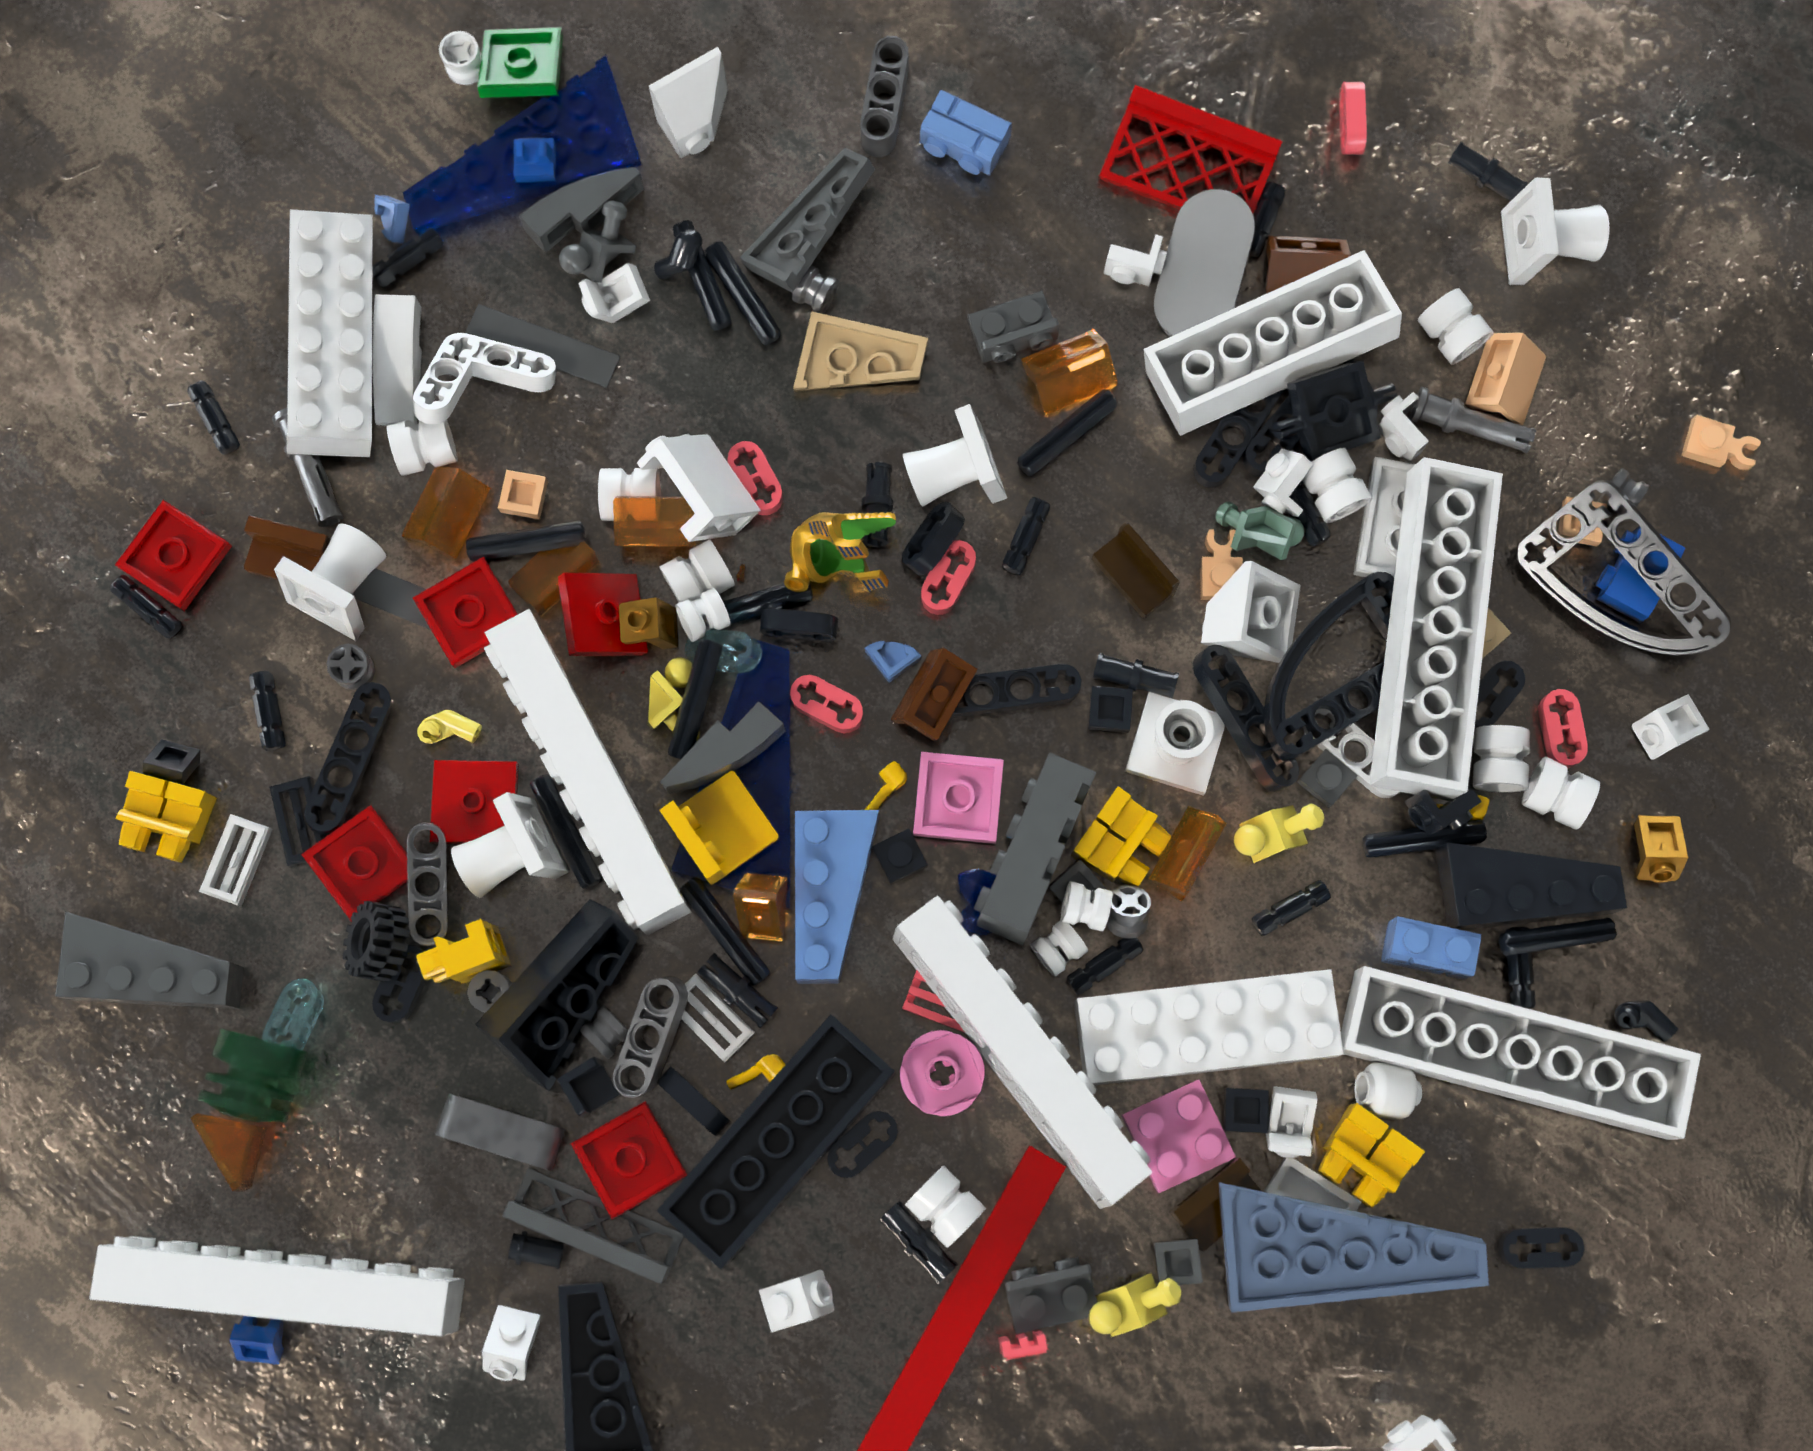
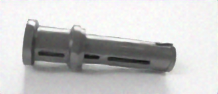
M1425 387L1420 388L1417 394L1419 399L1410 413V421L1416 423L1418 420L1438 425L1446 433L1454 432L1456 429L1521 450L1524 453L1529 452L1531 448L1529 441L1533 442L1536 435L1535 428H1528L1464 407V402H1461V399L1455 397L1452 400L1430 394L1428 388Z
M287 408L278 411L272 417L274 426L279 427L286 443L284 452L289 459L295 462L318 526L327 527L340 522V519H343V515L335 500L319 455L287 454Z

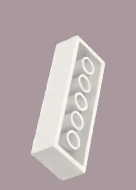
M290 210L287 454L370 457L372 443V215Z
M1363 250L1145 348V370L1176 430L1181 436L1286 389L1289 382L1328 370L1399 338L1402 312L1367 253Z
M1331 969L1077 998L1074 1002L1082 1071L1091 1080L1093 1085L1319 1060L1344 1055Z

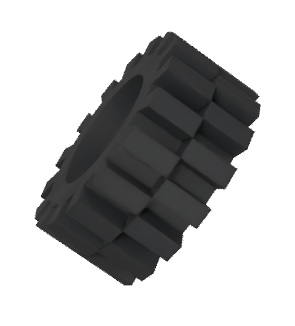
M364 901V904H360L357 907V913L353 912L351 916L352 925L348 924L346 932L349 933L348 939H344L343 946L347 947V950L343 952V959L347 960L344 967L345 970H349L348 974L350 976L385 982L392 979L391 975L395 976L398 973L397 965L403 964L402 952H407L408 944H405V938L409 937L410 930L405 929L409 924L408 917H404L406 914L404 909L371 901Z

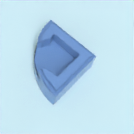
M375 194L374 210L376 215L381 216L384 230H381L383 235L391 242L404 243L410 204L389 196Z
M878 641L865 647V652L889 683L922 660L919 652L907 644Z

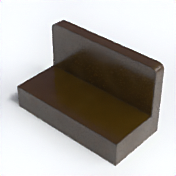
M1128 522L1121 525L1118 534L1092 555V560L1143 619L1175 594L1180 583Z
M1240 1157L1232 1159L1169 1211L1190 1239H1198L1200 1251L1207 1250L1223 1236L1219 1183L1261 1191L1248 1173L1251 1171Z

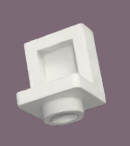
M1155 235L1150 255L1111 244L1104 274L1110 275L1113 280L1119 283L1132 284L1135 282L1149 286L1153 273L1161 275L1167 251L1160 250L1163 236Z
M630 263L604 277L602 282H594L589 279L579 282L583 294L582 304L585 310L592 317L606 322L615 323L650 301L637 267Z
M1414 392L1404 400L1397 396L1381 410L1384 417L1378 425L1379 432L1385 437V443L1389 450L1397 457H1403L1408 463L1419 456L1429 442L1406 417V414L1412 410L1419 399Z
M1281 449L1278 454L1268 461L1265 472L1253 486L1264 497L1262 504L1271 507L1281 514L1287 513L1299 517L1303 509L1289 496L1312 467L1313 463L1303 454Z
M1273 1087L1269 1109L1268 1133H1266L1268 1149L1270 1151H1274L1276 1154L1286 1158H1297L1299 1155L1311 1156L1313 1148L1311 1132L1318 1100L1316 1092Z
M822 1270L759 1290L771 1333L834 1312L832 1291Z
M498 1305L482 1350L483 1370L494 1378L503 1381H510L512 1379L525 1380L527 1361L540 1325V1315Z
M1421 1415L1411 1424L1406 1420L1393 1428L1387 1435L1390 1441L1382 1447L1384 1451H1421L1433 1442L1439 1451H1456L1451 1445L1456 1441V1438L1442 1420L1437 1419L1434 1422L1431 1418Z

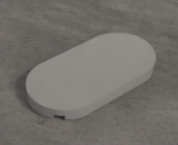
M1221 189L1200 192L1187 200L1177 215L1154 297V311L1157 321L1169 337L1235 308L1254 240L1255 223L1252 211L1247 203L1232 192Z

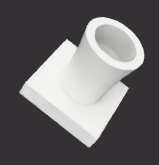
M1534 178L1501 210L1509 285H1525L1557 255L1596 262L1603 256L1609 239V219L1606 210L1601 205L1578 209L1554 210L1550 178Z
M970 404L955 409L963 438L929 449L903 454L910 481L922 507L940 496L976 480H979L980 485L992 504L1007 499L983 427Z
M338 524L328 547L312 572L284 556L274 570L287 603L356 641L365 627L355 596L352 594L366 577L386 559V554L372 538L362 531L347 524Z
M1149 692L1125 772L1204 796L1225 724L1217 712L1205 709L1198 703L1188 700L1178 701ZM1173 733L1181 734L1187 741L1178 742L1175 740Z
M509 792L493 800L504 822V826L477 839L454 846L451 849L452 859L458 874L467 888L478 898L484 897L499 883L523 867H526L531 876L557 879L570 872L535 799Z

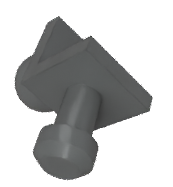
M617 201L605 203L602 211L605 215L603 231L582 230L580 245L571 244L562 249L559 255V263L565 272L573 275L583 273L594 282H602L604 267L620 253H635L636 245L619 234L621 219H625L627 214V208L624 204Z

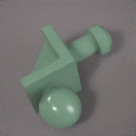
M1227 501L1221 504L1216 511L1217 523L1224 527L1231 525L1236 528L1231 548L1236 551L1257 546L1279 560H1285L1289 548L1300 543L1304 536V526L1300 520L1295 517H1287L1267 505L1239 512L1237 505Z

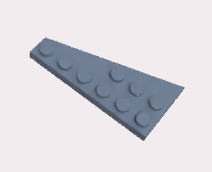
M1219 1183L1228 1305L1231 1313L1489 1286L1487 1250L1482 1238Z

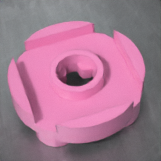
M945 1030L926 1033L913 1041L903 1056L900 1068V1081L908 1100L922 1112L940 1117L958 1114L971 1106L981 1092L985 1076L983 1059L976 1046L961 1035ZM942 1061L945 1067L952 1066L954 1069V1074L949 1076L950 1084L942 1086L939 1080L932 1081L930 1078V1074L935 1071L934 1064Z

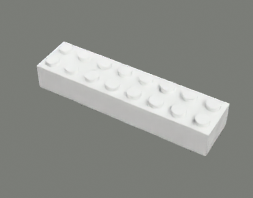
M1423 457L1407 472L1369 786L1410 794H1417L1422 790H1426L1431 798L1451 801L1468 791L1503 473Z
M528 609L485 631L490 645L484 647V650L501 677L509 678L508 681L502 684L521 714L527 713L528 716L521 720L532 741H535L539 749L545 747L547 752L540 757L558 785L564 784L566 789L559 793L570 814H573L576 821L583 820L585 826L578 830L594 856L598 857L601 855L604 863L600 864L598 868L606 884L615 894L620 891L624 900L618 902L617 905L627 924L631 925L633 930L640 928L648 936L690 914L691 910L680 893V889L542 627L531 610Z
M937 895L897 925L893 941L913 967L921 974L932 992L944 1004L952 1018L964 1030L969 1040L976 1046L985 1061L1098 1208L1102 1209L1113 1205L1153 1173L1147 1166L1151 1162L1150 1157L1137 1141L1134 1140L1130 1144L1120 1131L1124 1125L1114 1110L1109 1106L1103 1109L1095 1099L1093 1094L1097 1090L1091 1080L1082 1071L1076 1074L1066 1061L1070 1055L1063 1044L1055 1036L1049 1039L1039 1025L1043 1023V1020L1029 1002L1023 1005L1013 993L1016 985L1007 972L1002 968L996 971L986 957L990 955V952L984 942L976 934L970 937L960 924L964 919L956 906L949 900L944 903Z
M1363 966L1354 972L1341 1029L1344 1055L1408 1068L1416 1074L1666 1140L1685 1138L1701 1057L1699 1053Z
M129 1236L115 1237L114 1244L98 1245L89 1298L100 1301L444 1336L458 1332L465 1279L453 1278L454 1270L447 1268H419L418 1274L410 1273L411 1265L375 1264V1269H367L368 1260L332 1259L331 1265L325 1264L326 1256L288 1255V1260H282V1251L245 1250V1254L242 1256L240 1255L241 1247L202 1246L201 1251H197L198 1243L158 1241V1247H155L156 1238Z

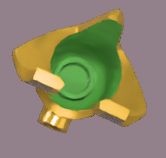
M823 512L811 516L798 526L791 536L790 555L793 565L792 570L785 576L784 585L792 591L804 592L808 589L810 581L824 583L834 575L841 574L858 579L868 592L877 588L887 587L889 580L882 570L869 571L865 561L869 552L861 539L865 535L881 531V529L885 530L887 527L895 525L896 515L891 512L865 514Z

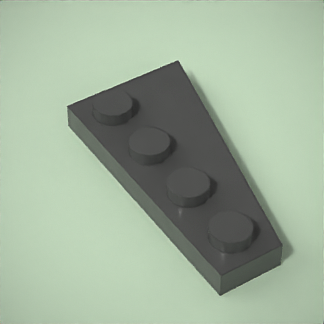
M844 148L741 255L740 260L745 267L793 292L874 172L875 168L869 158Z

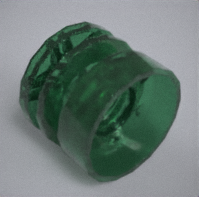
M220 1028L211 1055L229 1064L226 1073L206 1072L204 1079L220 1083L222 1088L220 1093L200 1089L197 1100L209 1104L220 1113L257 1123L273 1121L286 1123L289 1112L271 1107L273 1098L293 1102L294 1099L293 1094L277 1087L279 1078L300 1079L308 1052Z

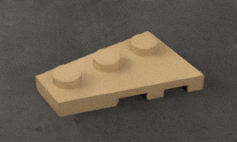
M811 312L793 390L796 392L920 380L929 340L918 335Z

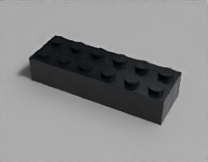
M830 1014L656 1211L720 1270L725 1269L895 1075V1071Z

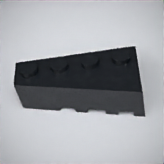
M1449 842L1436 849L1447 927L1468 930L1610 915L1627 909L1621 866Z
M589 899L480 1018L475 1026L525 1077L550 1091L557 1079L553 1076L563 1057L566 1059L570 1057L577 1045L573 1040L585 1020L591 1021L599 1007L596 1005L597 999L605 986L612 985L638 940L637 935L615 911Z
M603 1282L559 1284L565 1451H653Z

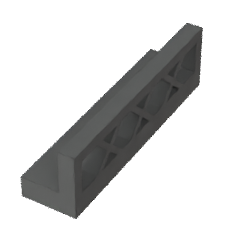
M531 1168L527 1169L515 1199L508 1201L502 1217L657 1283L663 1284L666 1282L684 1239V1236L679 1231L629 1210L620 1215V1217L627 1219L634 1237L620 1243L608 1239L602 1222L611 1219L609 1214L603 1217L599 1216L596 1207L606 1210L599 1197ZM534 1180L549 1186L555 1204L541 1210L524 1204ZM557 1190L572 1197L561 1201ZM578 1199L588 1203L594 1218L593 1221L579 1227L569 1223L563 1207ZM558 1209L561 1219L547 1214V1212ZM635 1223L650 1230L639 1234ZM597 1225L600 1236L585 1229ZM658 1232L673 1239L664 1262L647 1256L642 1238ZM636 1241L639 1252L625 1247V1245Z

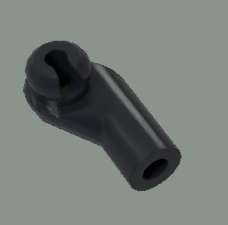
M1648 1000L1626 1001L1615 1009V1020L1621 1028L1630 1030L1632 1028L1648 1027L1663 1043L1669 1040L1679 1029L1653 1002Z

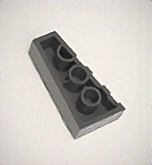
M1049 752L1038 780L1030 778L1021 801L1026 802L1027 806L1023 815L1015 813L1008 828L1006 837L1011 838L1012 841L1007 852L999 849L990 873L997 876L992 888L983 886L975 904L974 910L981 912L976 926L1020 945L1024 944L1095 777V771Z
M65 911L55 996L73 1001L240 1009L244 967Z

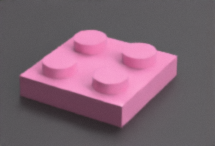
M921 752L913 836L996 844L1004 760Z
M1199 1079L1121 1115L1132 1140L1137 1141L1151 1159L1147 1166L1153 1172L1149 1176L1157 1194L1236 1158Z

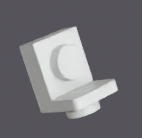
M1689 694L1654 710L1632 724L1633 731L1652 760L1710 730Z

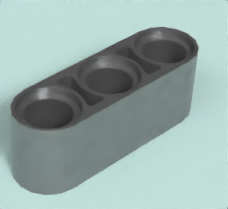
M896 36L881 38L873 50L860 121L861 145L864 151L873 157H884L890 154L897 140L909 73V52L906 42ZM887 58L899 60L896 64H887L883 61ZM882 93H888L893 96L889 100L877 98ZM874 129H883L887 132L883 136H873L870 134Z
M424 822L414 826L407 838L408 920L410 935L414 941L421 945L431 946L435 945L433 937L444 938L448 927L446 840L444 833L438 826L433 823ZM421 830H432L438 836V846L431 853H421L414 846V837ZM423 872H432L437 875L440 882L437 891L430 895L419 893L414 885L418 875ZM431 914L439 919L440 929L435 935L425 937L417 932L415 925L418 918L422 915Z
M667 976L652 980L646 984L642 991L613 1074L614 1087L625 1097L634 1098L650 1092L658 1084L657 1080L661 1077L688 1000L687 987L677 977ZM661 985L668 986L673 992L674 1000L669 1008L663 1007L657 1000V990ZM647 1025L653 1026L659 1033V1043L655 1048L646 1045L643 1041L642 1034ZM632 1065L638 1066L644 1072L645 1082L641 1088L632 1085L629 1081L628 1073Z
M448 1093L435 1135L552 1171L565 1129Z

